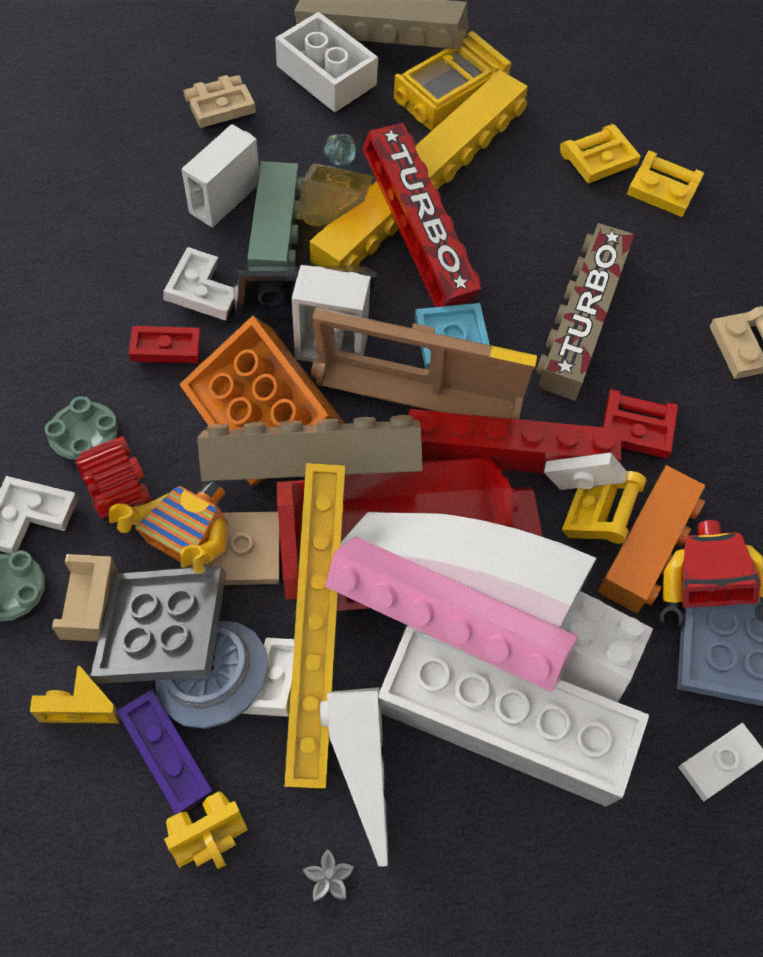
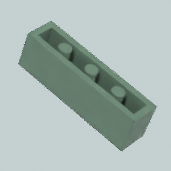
M261 161L247 258L248 265H296V250L292 249V244H298L299 225L294 224L295 220L301 219L302 203L297 198L304 194V177H299L298 164Z

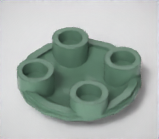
M82 396L74 398L69 406L59 411L45 426V432L51 448L58 455L70 460H76V458L80 457V452L115 439L118 431L115 414L108 407L91 402L89 398Z
M25 551L0 554L1 622L15 620L27 614L39 603L45 590V576L39 564Z

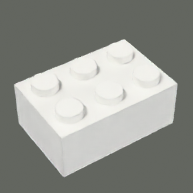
M320 12L315 13L275 38L277 66L333 112L338 111L377 85L378 57Z
M300 266L292 295L295 359L313 362L315 357L318 358L312 316L316 308L368 319L370 276L360 275L355 272L348 273L330 270L319 266ZM334 328L337 349L364 356L368 335Z

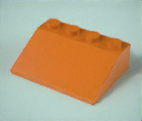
M254 316L246 321L180 383V386L208 426L228 424L229 429L244 428L246 423L263 422L266 423V427H280L281 422L291 420L302 421V425L305 426L317 425V421L322 419H338L339 424H345L274 330ZM267 478L246 480L251 486H255Z

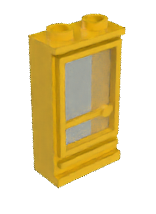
M471 31L467 33V37L464 38L460 49L446 48L402 75H395L394 99L399 105L414 115L417 121L423 123L432 131L499 70L509 75L511 62Z

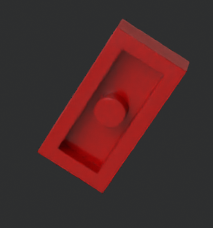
M132 326L129 347L130 360L133 362L199 363L200 328Z

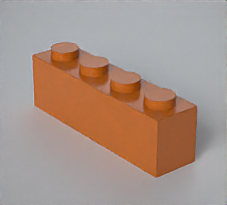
M666 465L597 592L635 613L639 612L644 603L651 606L662 587L656 581L660 573L664 575L665 568L673 557L671 552L676 545L681 548L691 528L685 526L689 517L695 520L705 503L699 497L706 485Z

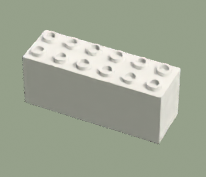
M408 625L378 695L381 714L606 807L623 798L649 715L562 680L558 681L553 692H549Z

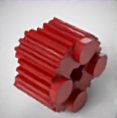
M123 436L80 452L81 456L76 458L75 464L82 481L85 482L100 519L109 517V510L115 504H126L132 508L152 501L145 484L138 483L139 479L143 478L144 475L136 457L128 459L131 453Z

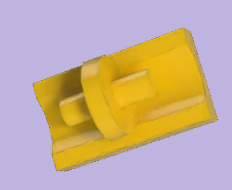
M217 792L207 797L202 803L207 816L195 823H192L187 812H180L167 819L166 824L169 837L164 840L179 868L193 860L198 867L212 858L218 869L226 866L221 853L236 846L233 838L248 830L235 801L230 803L222 792Z

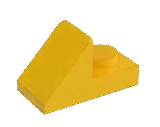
M80 666L77 667L73 696L69 692L61 690L47 691L46 696H32L30 712L39 722L120 723V717L113 703Z

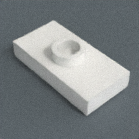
M612 453L547 461L544 473L560 490L574 488L590 489L594 486L625 483L627 471Z
M741 723L682 763L678 768L704 802L763 760V748L746 726Z

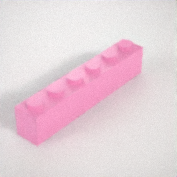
M356 536L335 551L325 587L549 692H553L564 673L578 638L577 635Z

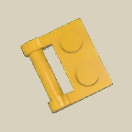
M614 124L603 127L601 132L577 141L568 140L560 145V152L563 158L571 161L588 184L638 165L640 159L639 153Z
M649 150L629 186L627 195L683 217L705 172L697 169L695 172L661 159L657 157V153ZM651 168H652V169H655V170H657V171H660V172H662V173H665V174H667V175H670V176H672V177H675V178H677V179H679V180H682V181H684V182H687V183H689V184H688V185H685V184L680 183V182H678V181H675V180H673V179H671V178H668V177H666V176H663V175H661V174H658V173H656V172H654V171H651Z
M627 471L625 483L594 486L590 489L578 488L562 531L568 538L607 539L613 543L623 544L628 534L626 526L638 493L644 489L646 478L638 472ZM624 489L613 521L606 522L617 490Z

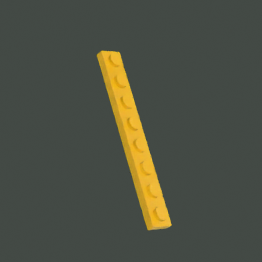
M306 463L284 787L326 788L329 727L321 726L320 703L327 701V693L332 692L338 592L325 587L334 553L340 548L345 477V466Z

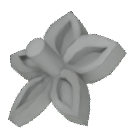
M328 849L322 856L321 867L310 866L303 869L308 879L317 882L313 889V902L324 898L328 891L337 899H346V888L343 880L350 876L354 867L345 863L335 866V859Z

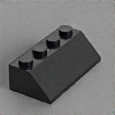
M235 266L233 279L235 317L293 318L292 295L300 266ZM319 266L330 270L348 273L355 272L360 275L370 276V303L376 281L375 271L368 267Z

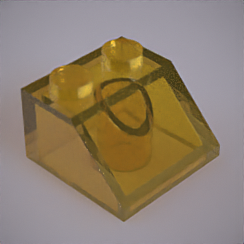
M313 163L302 180L297 218L305 220L307 224L312 226L329 225L365 201L374 176Z

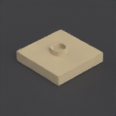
M278 512L222 513L228 521L226 551L206 564L205 567L222 566L226 572L225 585L279 584L280 533Z

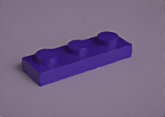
M152 689L117 710L119 717L175 814L187 812L214 794Z

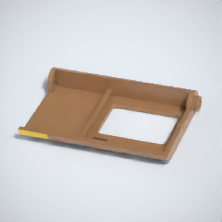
M315 309L312 322L318 358L315 357L313 361L311 377L316 378L317 386L429 411L519 419L523 398L532 371L535 369L537 355L436 334L435 328L413 323L412 328L326 309ZM334 328L428 348L431 351L429 369H422L341 351L336 348Z

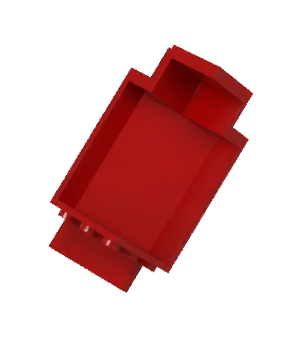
M490 456L422 461V471L348 474L344 477L341 542L367 512L448 514L483 520L542 537L533 488H511L508 478H504L501 468L495 465ZM305 480L277 482V507L285 600L297 599ZM337 593L336 611L370 608Z

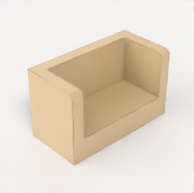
M67 554L65 564L71 574L62 619L53 620L52 628L60 640L98 642L114 574H118V570L112 557Z

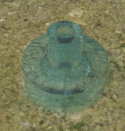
M346 133L333 134L326 141L324 153L334 165L349 164L355 156L354 141Z

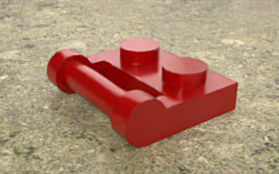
M610 389L606 399L602 427L621 429V448L668 459L672 451L678 405L669 402L663 405L620 395V391ZM618 408L662 418V420L618 410Z

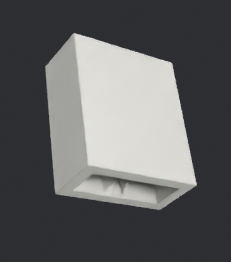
M231 124L182 168L190 214L213 228L258 186L257 141L249 132L243 131Z

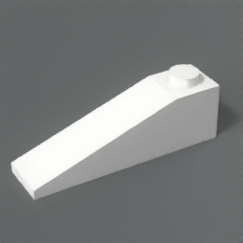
M380 687L327 693V701L320 703L321 726L329 727L331 743L378 866H388L386 801L383 791L385 777L383 755H381L383 741L382 716L378 701Z

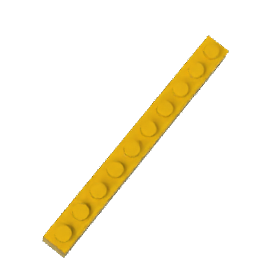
M499 70L416 145V151L421 161L427 166L428 176L434 188L438 190L445 182H450L463 165H468L481 148L485 149L498 132H503L515 116H520L527 106V100H525L528 89L527 85ZM377 181L310 241L311 263L319 266L358 267L368 254L372 255L376 252L380 243L388 235L392 236L396 233L398 226Z

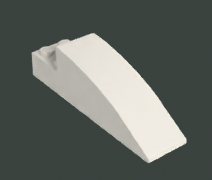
M367 512L340 543L341 547L355 536L577 635V641L560 680L615 702L619 701L628 686L653 628L639 622L637 619L629 617L580 591L596 560L595 557L559 542L519 529L448 514Z

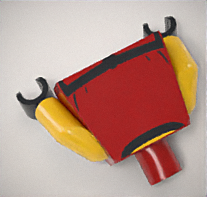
M706 520L701 522L697 527L699 535L685 538V549L676 551L665 568L663 600L666 601V608L660 614V622L665 626V613L673 610L679 615L678 627L682 624L683 614L678 609V602H682L683 608L758 603L755 607V616L759 621L763 622V556L751 545H746L741 534L737 532L722 533L718 521Z

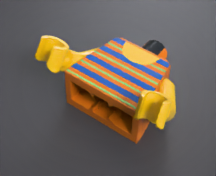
M207 481L197 495L179 486L175 487L170 493L147 504L132 508L126 504H115L109 510V522L115 523L118 521L117 529L120 532L127 533L131 530L132 524L137 525L135 529L148 544L179 561L181 568L186 566L193 568L195 573H203L206 564L226 551L228 521L216 506L225 494V491L213 481Z

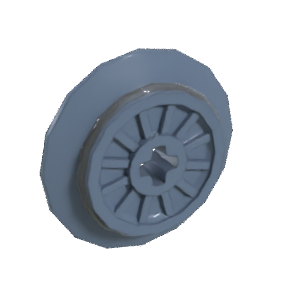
M219 621L211 667L213 669L211 670L210 677L156 680V697L166 714L183 726L206 729L228 723L246 711L262 691L268 672L266 648L254 631L238 622Z

